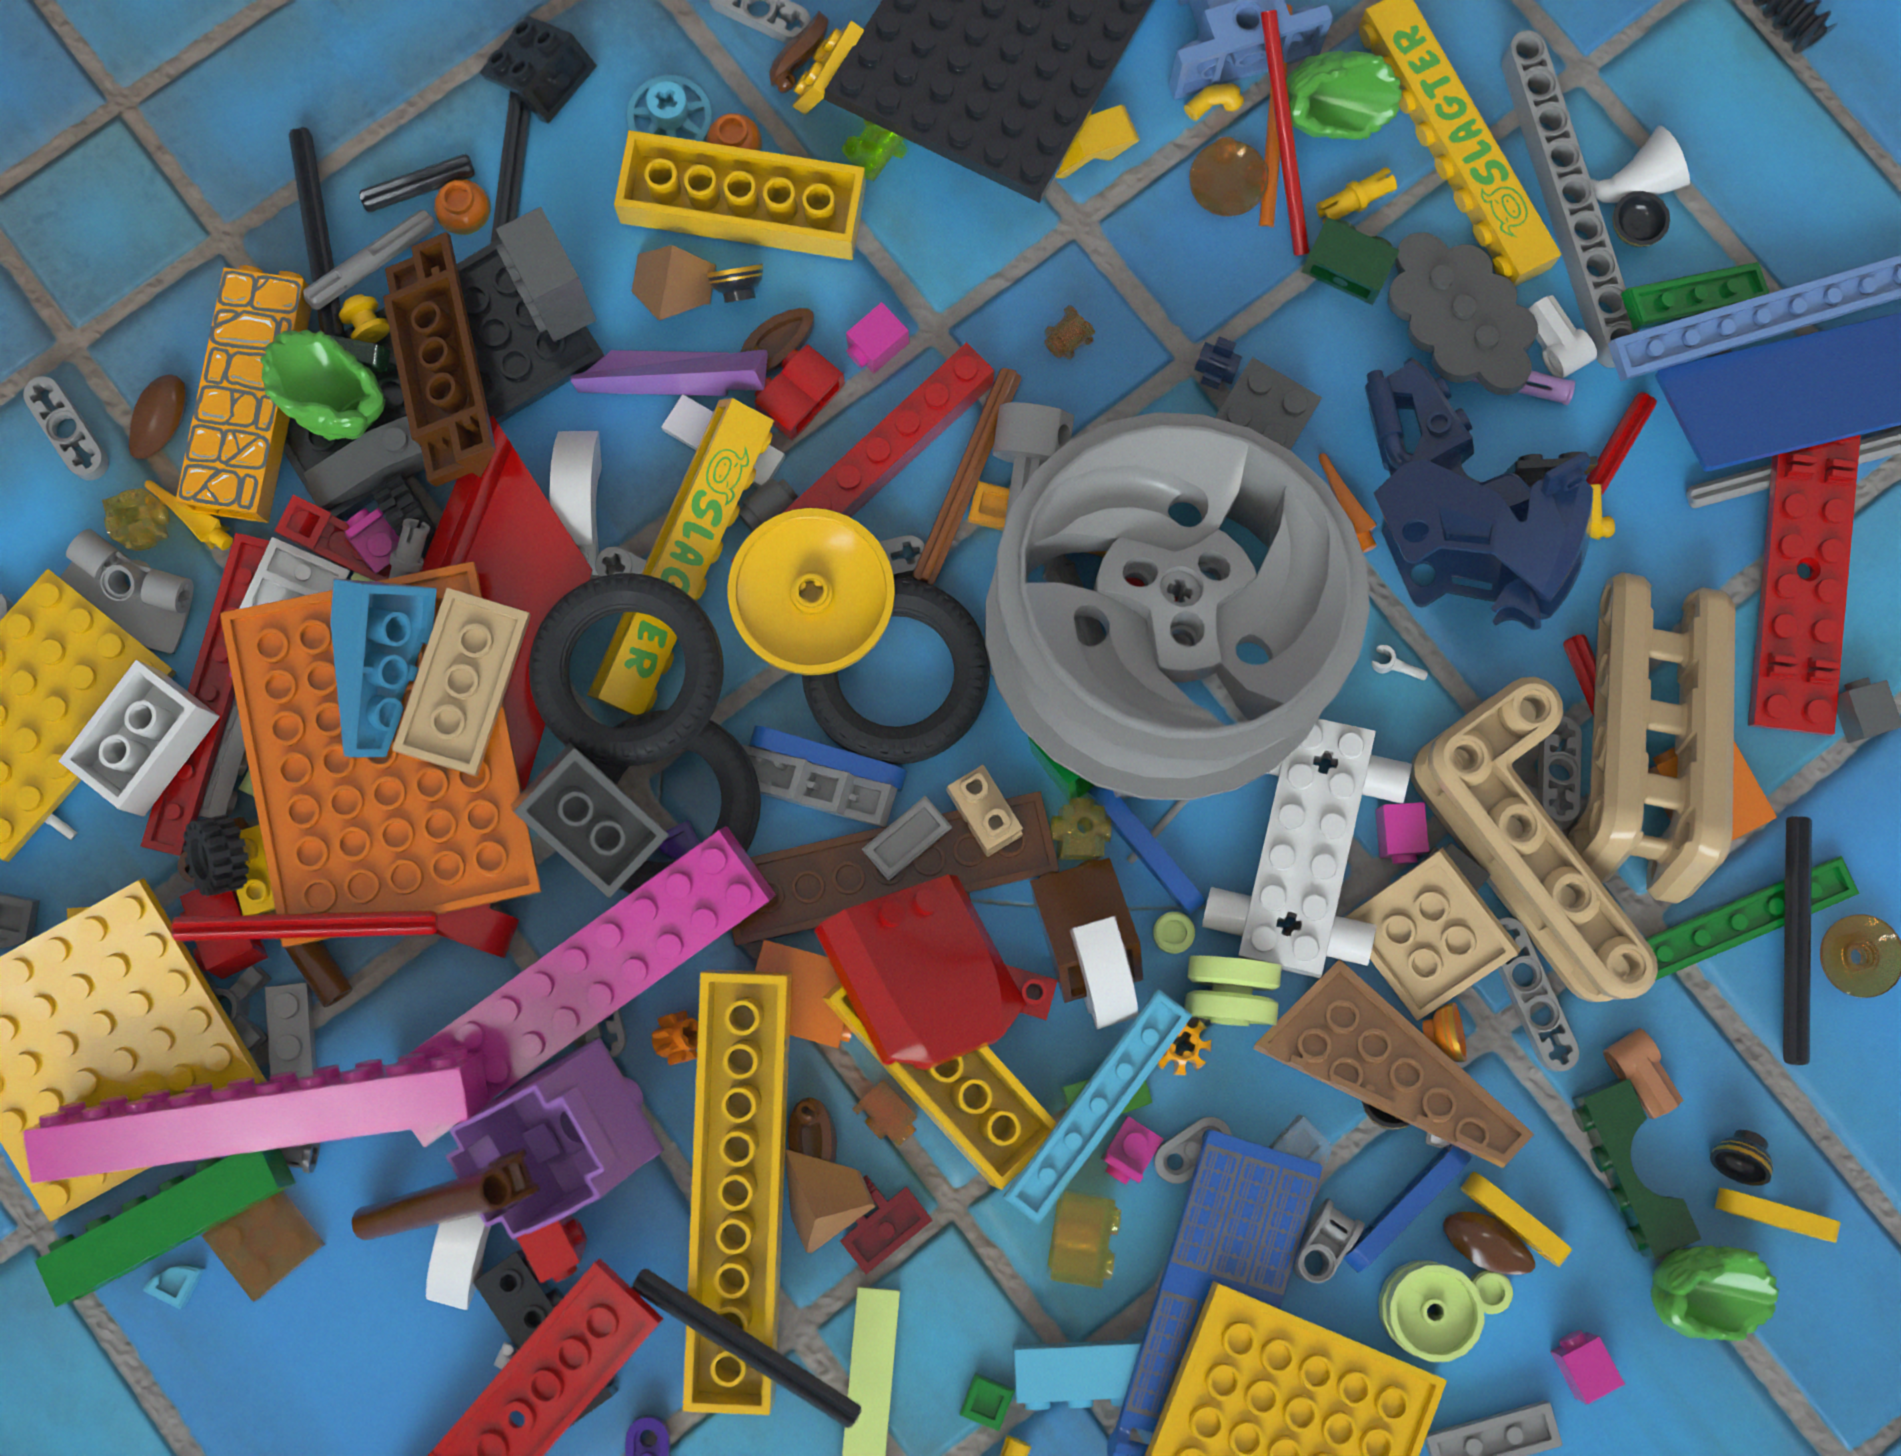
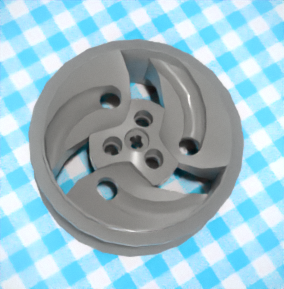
M1155 412L1110 421L1068 441L1034 471L1011 506L997 551V564L985 602V647L997 689L1020 728L1056 763L1096 786L1137 798L1190 801L1234 791L1274 770L1308 737L1323 709L1337 696L1360 656L1370 613L1367 565L1353 523L1328 485L1292 451L1251 428L1202 414ZM1175 503H1190L1201 513L1202 522L1193 527L1181 526L1170 518L1168 509ZM1226 517L1247 528L1269 548L1257 574L1244 550L1228 534L1219 530ZM1108 551L1101 562L1093 590L1060 582L1026 583V576L1059 555L1075 552ZM1202 572L1212 573L1218 581L1207 578ZM1138 578L1143 581L1145 586L1134 587L1126 579ZM1174 596L1178 597V602L1174 601ZM1084 616L1099 620L1106 629V639L1101 644L1093 647L1083 645L1077 639L1074 621ZM1172 635H1186L1191 640L1192 646L1186 647L1176 643ZM1243 643L1259 645L1265 650L1269 662L1262 665L1247 664L1238 658L1235 648ZM1216 673L1236 707L1246 717L1248 722L1230 726L1224 725L1211 712L1194 704L1173 682L1195 681Z

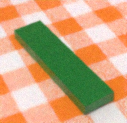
M1759 262L1627 288L1621 293V297L1634 331L1681 320L1766 295L1770 292Z

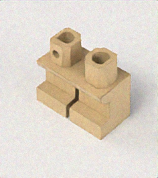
M984 765L979 766L947 786L946 792L964 821H968L969 829L987 857L1022 837L1023 833L1021 830L1023 827Z

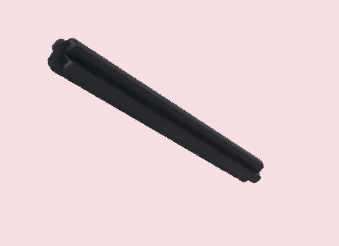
M510 91L491 243L500 238L496 228L517 219L519 213L531 109L513 91ZM497 252V258H496V266H495V268L497 267L498 252Z
M300 127L299 129L290 130L288 135L312 283L333 270L334 264L313 137L308 128ZM339 296L317 310L320 331L324 332L325 335H329L336 342H342L345 338L344 324L339 317V312L341 311Z
M1791 816L1786 819L1783 1060L1791 1065H1807L1810 1062L1812 820L1809 817Z
M644 1268L637 1275L631 1288L640 1296L844 1427L851 1428L855 1424L862 1409L858 1403L651 1270Z

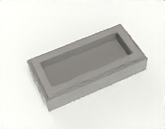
M924 796L863 847L862 851L890 882L949 832L952 826L930 800Z

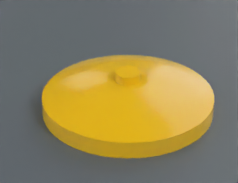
M803 508L791 510L772 517L761 524L746 538L739 548L731 565L728 578L729 609L742 639L756 655L767 663L795 674H828L849 667L862 659L882 638L891 619L894 607L895 587L893 572L888 557L873 534L854 519L827 509Z

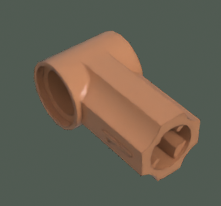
M1636 1029L1603 1050L1605 1060L1619 1079H1630L1642 1108L1649 1119H1655L1669 1113L1684 1101L1659 1062L1661 1054L1658 1047L1643 1029Z

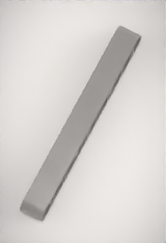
M1524 30L1514 36L1501 61L1502 71L1587 334L1591 337L1597 350L1596 359L1605 367L1616 368L1607 343L1611 341L1610 339L1640 332V330L1633 331L1621 297V293L1626 290L1546 43L1537 32ZM1517 52L1525 53L1530 59L1520 57ZM1528 87L1536 88L1540 91L1541 95L1533 94ZM1540 123L1549 124L1553 131L1545 130ZM1551 158L1561 160L1565 167L1557 166ZM1563 194L1573 196L1577 203L1568 202ZM1575 230H1581L1586 233L1588 240L1579 238ZM1587 266L1595 267L1599 271L1600 277L1590 274ZM1598 302H1603L1609 305L1612 310V314L1606 313L1603 310H1601Z

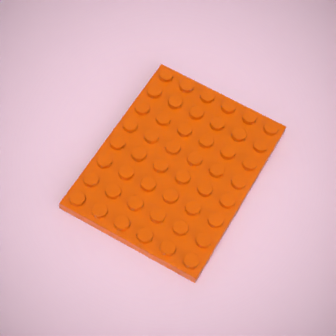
M474 561L375 581L437 588L434 624L446 588L483 598L477 566ZM333 590L220 613L276 914L434 911L438 915L542 892L529 826L511 808V803L522 793L504 700L478 777L392 750L415 680H409L401 704L404 710L387 756L346 757L343 753L330 622ZM423 643L415 667L420 668L428 644ZM332 937L281 938L282 947H291Z

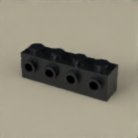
M523 1249L516 1251L473 1282L518 1351L565 1297L558 1288L552 1290L546 1281L540 1283ZM616 1374L572 1425L610 1399L618 1391L614 1384L618 1381Z

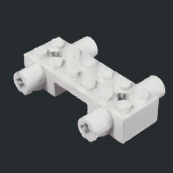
M1318 718L1308 737L1282 763L1267 773L1279 776L1252 896L1211 887L1202 924L1204 928L1243 936L1238 955L1240 959L1282 965L1281 970L1319 979L1322 976L1326 956L1368 966L1377 925L1335 915L1361 796L1367 795L1403 803L1412 767L1411 763L1371 755L1376 731ZM1322 759L1331 760V765H1335L1336 768H1329L1327 774H1322L1318 772L1319 766L1313 764L1321 762ZM1287 917L1295 918V924H1300L1301 930H1293L1291 936H1285L1282 934L1283 928L1277 927L1278 921L1284 922Z

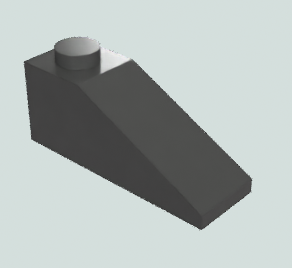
M405 416L366 432L304 472V476L316 506L325 510L371 491L373 487L397 473L407 477L424 470L425 466L421 446L411 439L408 419Z

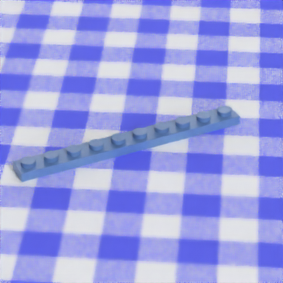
M1901 255L1613 339L1607 344L1619 379L1624 381L1900 299Z

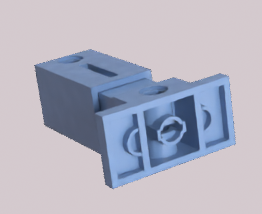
M1178 0L1179 6L1190 4L1199 33L1196 41L1189 42L1180 50H1177L1169 83L1173 99L1176 100L1198 93L1208 85L1227 84L1268 71L1261 12L1277 10L1284 62L1291 64L1304 60L1307 56L1319 55L1333 20L1328 4L1316 8L1312 5L1304 6L1290 15L1284 0Z

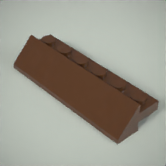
M444 232L412 246L413 257L385 268L390 294L383 296L411 439L420 444L427 480L436 487L470 473H474L481 478L496 451L450 234Z

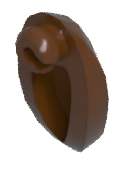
M819 10L812 21L779 52L772 62L769 70L771 86L776 85L781 93H787L795 87L797 80L792 74L799 70L814 55L826 36L829 19Z
M797 308L774 315L750 334L740 352L767 350L766 372L780 368L786 356L794 349L800 351L810 337L815 320L813 312L807 308Z
M169 374L156 378L140 394L134 407L129 433V450L134 458L145 460L157 454L175 436L181 425L186 410L187 394L185 383L176 375Z
M807 1097L801 1099L794 1106L789 1120V1150L835 1163L837 1138L830 1113L825 1105L815 1098Z
M1465 1211L1449 1215L1443 1221V1231L1452 1246L1477 1266L1507 1275H1523L1531 1273L1535 1269V1260L1531 1252L1500 1221L1485 1214Z

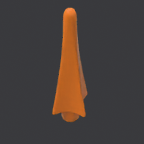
M1321 453L1318 456V460L1327 477L1332 493L1353 523L1362 553L1373 550L1377 544L1372 536V530L1377 524L1348 489L1325 453Z

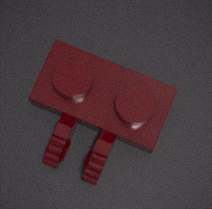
M865 1175L863 1179L879 1209L868 1218L864 1214L857 1219L858 1226L845 1235L840 1242L867 1275L933 1221V1219L907 1186L887 1201L868 1175Z

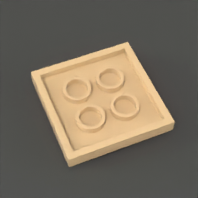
M1443 848L1344 916V918L1377 925L1370 960L1417 1021L1518 955L1521 951Z

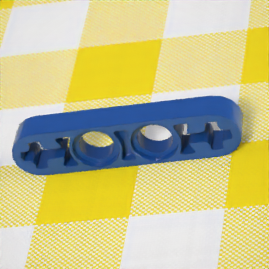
M755 725L749 743L750 747L804 759L815 765L845 771L856 777L889 784L897 788L899 792L902 791L908 772L901 767L764 726Z
M1096 785L1086 791L1087 796L1098 811L1187 915H1192L1206 903L1204 897L1120 796L1116 798L1113 790Z
M1453 1144L1444 1147L1361 1232L1358 1240L1343 1259L1357 1273L1367 1268L1464 1169L1471 1160L1472 1155Z

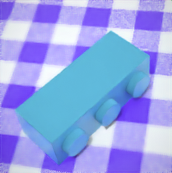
M1140 1339L1014 1344L1013 1359L1016 1402L1025 1403V1409L1027 1410L1050 1409L1051 1402L1068 1401V1407L1088 1408L1094 1406L1093 1400L1111 1399V1405L1122 1406L1142 1341Z

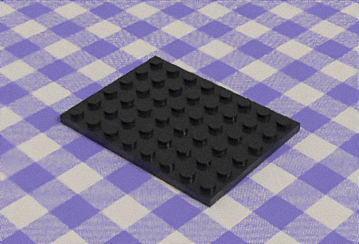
M882 0L866 24L857 44L852 46L827 85L824 100L1040 203L1156 0Z

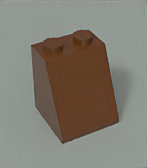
M1110 857L1101 860H1086L1077 867L1061 872L1049 871L1037 879L1030 880L1033 902L1064 1003L1087 997L1081 966L1070 930L1113 916L1121 936L1132 981L1134 983L1144 980L1140 940Z

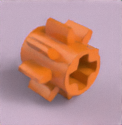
M685 1010L659 1017L657 1020L660 1027L651 1033L652 1045L656 1054L660 1057L668 1058L669 1065L696 1059L697 1051L695 1049L698 1047V1021L688 1018L687 1011Z

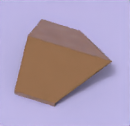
M674 245L640 253L637 257L631 292L660 321L704 304L710 305L713 287L709 282L707 273L715 272L716 265Z
M785 1149L791 1218L805 1251L811 1254L876 1205L859 1170Z

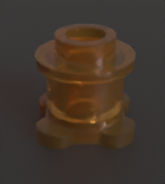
M1068 305L1064 309L1066 315L1054 327L1048 326L1044 330L1047 337L1044 343L1055 357L1061 358L1064 356L1067 359H1072L1075 356L1074 351L1083 342L1087 345L1094 342L1092 336L1095 334V330L1089 322L1085 321L1078 314L1074 307Z

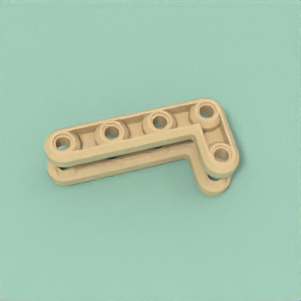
M1620 572L1607 580L1599 603L1590 797L1586 811L1571 829L1567 839L1602 884L1610 880L1630 855L1646 858L1649 862L1646 875L1647 887L1645 889L1656 900L1677 904L1692 896L1724 862L1732 841L1735 604L1725 591L1700 587L1687 595L1683 603L1682 610L1684 613L1681 634L1653 629L1654 610L1651 608L1652 585L1645 576ZM1649 658L1677 663V682L1680 684L1679 705L1651 700V680L1648 679ZM1646 730L1675 735V754L1678 755L1677 778L1648 773L1649 754L1646 753ZM1644 804L1673 809L1671 823L1660 838L1643 835L1641 832Z
M1522 677L1511 682L1498 693L1485 700L1424 745L1413 757L1410 772L1411 781L1416 791L1462 851L1490 874L1486 880L1488 885L1511 915L1522 923L1531 941L1574 995L1588 1002L1636 998L1646 993L1656 979L1658 972L1657 958L1652 948L1512 768V764L1516 759L1549 736L1558 727L1563 715L1562 699L1558 691L1549 682L1537 677Z

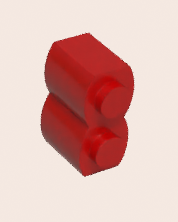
M809 344L805 345L800 351L798 349L792 350L782 362V372L774 379L766 378L764 390H756L755 392L757 397L754 401L756 411L773 419V425L792 441L806 429L818 412L831 402L845 384L844 374Z

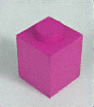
M881 302L846 332L847 346L849 347L846 349V352L857 366L862 368L866 365L875 374L909 344V330Z
M1425 802L1387 804L1375 809L1379 858H1392L1393 865L1418 863L1417 856L1429 852Z
M1582 1330L1574 1331L1559 1340L1561 1346L1550 1351L1575 1399L1587 1405L1625 1385L1601 1338L1589 1332L1583 1333Z

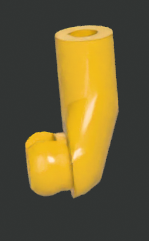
M1233 83L1208 85L1184 106V111L1190 119L1197 121L1214 105L1223 104L1225 110L1229 112L1238 110L1244 104V97L1240 94L1241 88Z
M1592 484L1590 485L1593 488L1590 537L1596 540H1600L1601 537L1610 538L1615 532V521L1611 516L1602 517L1601 485Z

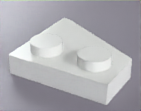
M272 537L239 609L333 590L334 579L346 580L350 570Z

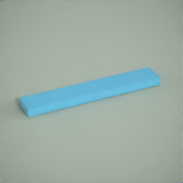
M1156 989L1003 1197L1039 1224L1193 1015L1162 991Z

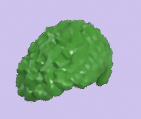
M1342 51L1307 56L1286 79L1292 126L1314 138L1368 139L1371 133L1380 131L1384 124H1388L1391 119L1396 117L1400 107L1398 102L1402 98V90L1399 88L1401 80L1395 77L1391 65L1386 64L1382 55L1376 56L1366 52L1350 51L1344 53Z
M286 330L277 334L274 337V341L266 346V355L260 359L263 364L261 378L264 382L266 395L287 416L294 418L300 426L305 427L312 433L322 435L329 441L341 438L357 439L365 433L383 412L385 399L375 375L369 368L359 363L354 355L344 350L343 346L339 345L329 335H325L324 332L312 333L310 330H303L301 332Z
M1712 1245L1694 1246L1692 1248L1675 1250L1662 1261L1652 1275L1653 1281L1650 1294L1658 1317L1665 1325L1675 1329L1678 1333L1688 1338L1698 1337L1707 1340L1743 1341L1747 1338V1333L1755 1332L1758 1325H1764L1768 1319L1773 1317L1776 1310L1774 1303L1777 1302L1779 1297V1289L1775 1286L1777 1279L1771 1274L1766 1262L1759 1259V1254L1756 1251L1750 1252L1730 1246L1718 1248Z

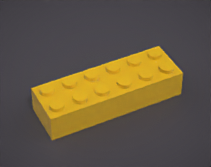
M628 130L614 207L621 224L853 260L866 191L865 167Z
M839 981L822 999L882 1064ZM988 1046L929 1070L916 1069L910 1063L895 1062L893 1065L882 1064L988 1183L1002 1190L1024 1169L1057 1124Z

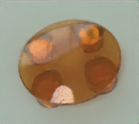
M1222 137L1204 148L1193 161L1189 175L1190 189L1196 201L1207 211L1227 217L1241 215L1253 209L1263 198L1267 189L1269 169L1261 155L1254 148L1243 142L1235 141L1231 137Z

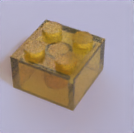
M1064 1189L1058 1197L1046 1269L1050 1280L1102 1289L1104 1278H1112L1115 1253H1111V1250L1108 1249L1110 1235H1118L1121 1221V1209L1115 1207L1116 1200L1107 1195Z

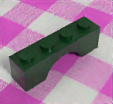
M1614 1079L1572 1097L1576 1107L1572 1109L1574 1120L1578 1128L1583 1133L1587 1132L1593 1145V1148L1590 1149L1591 1158L1596 1168L1601 1173L1605 1172L1611 1186L1607 1189L1608 1196L1614 1208L1618 1212H1622L1629 1227L1625 1229V1233L1632 1248L1637 1253L1640 1252L1642 1256L1657 1259L1701 1240L1702 1238L1684 1199L1660 1196L1653 1193L1642 1184L1633 1169L1631 1144L1636 1131L1647 1117L1630 1079Z

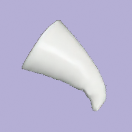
M1659 125L1633 160L1613 175L1612 178L1601 181L1590 179L1596 199L1603 203H1618L1622 197L1631 192L1645 191L1658 196L1690 184L1687 164L1677 140L1666 128Z

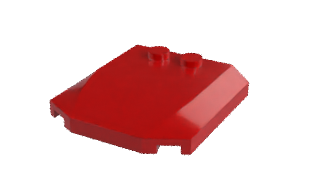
M947 874L844 909L821 922L814 930L874 1049L884 1065L902 1062L913 1064L916 1069L929 1070L996 1043L1006 1033L1026 1005L958 876Z

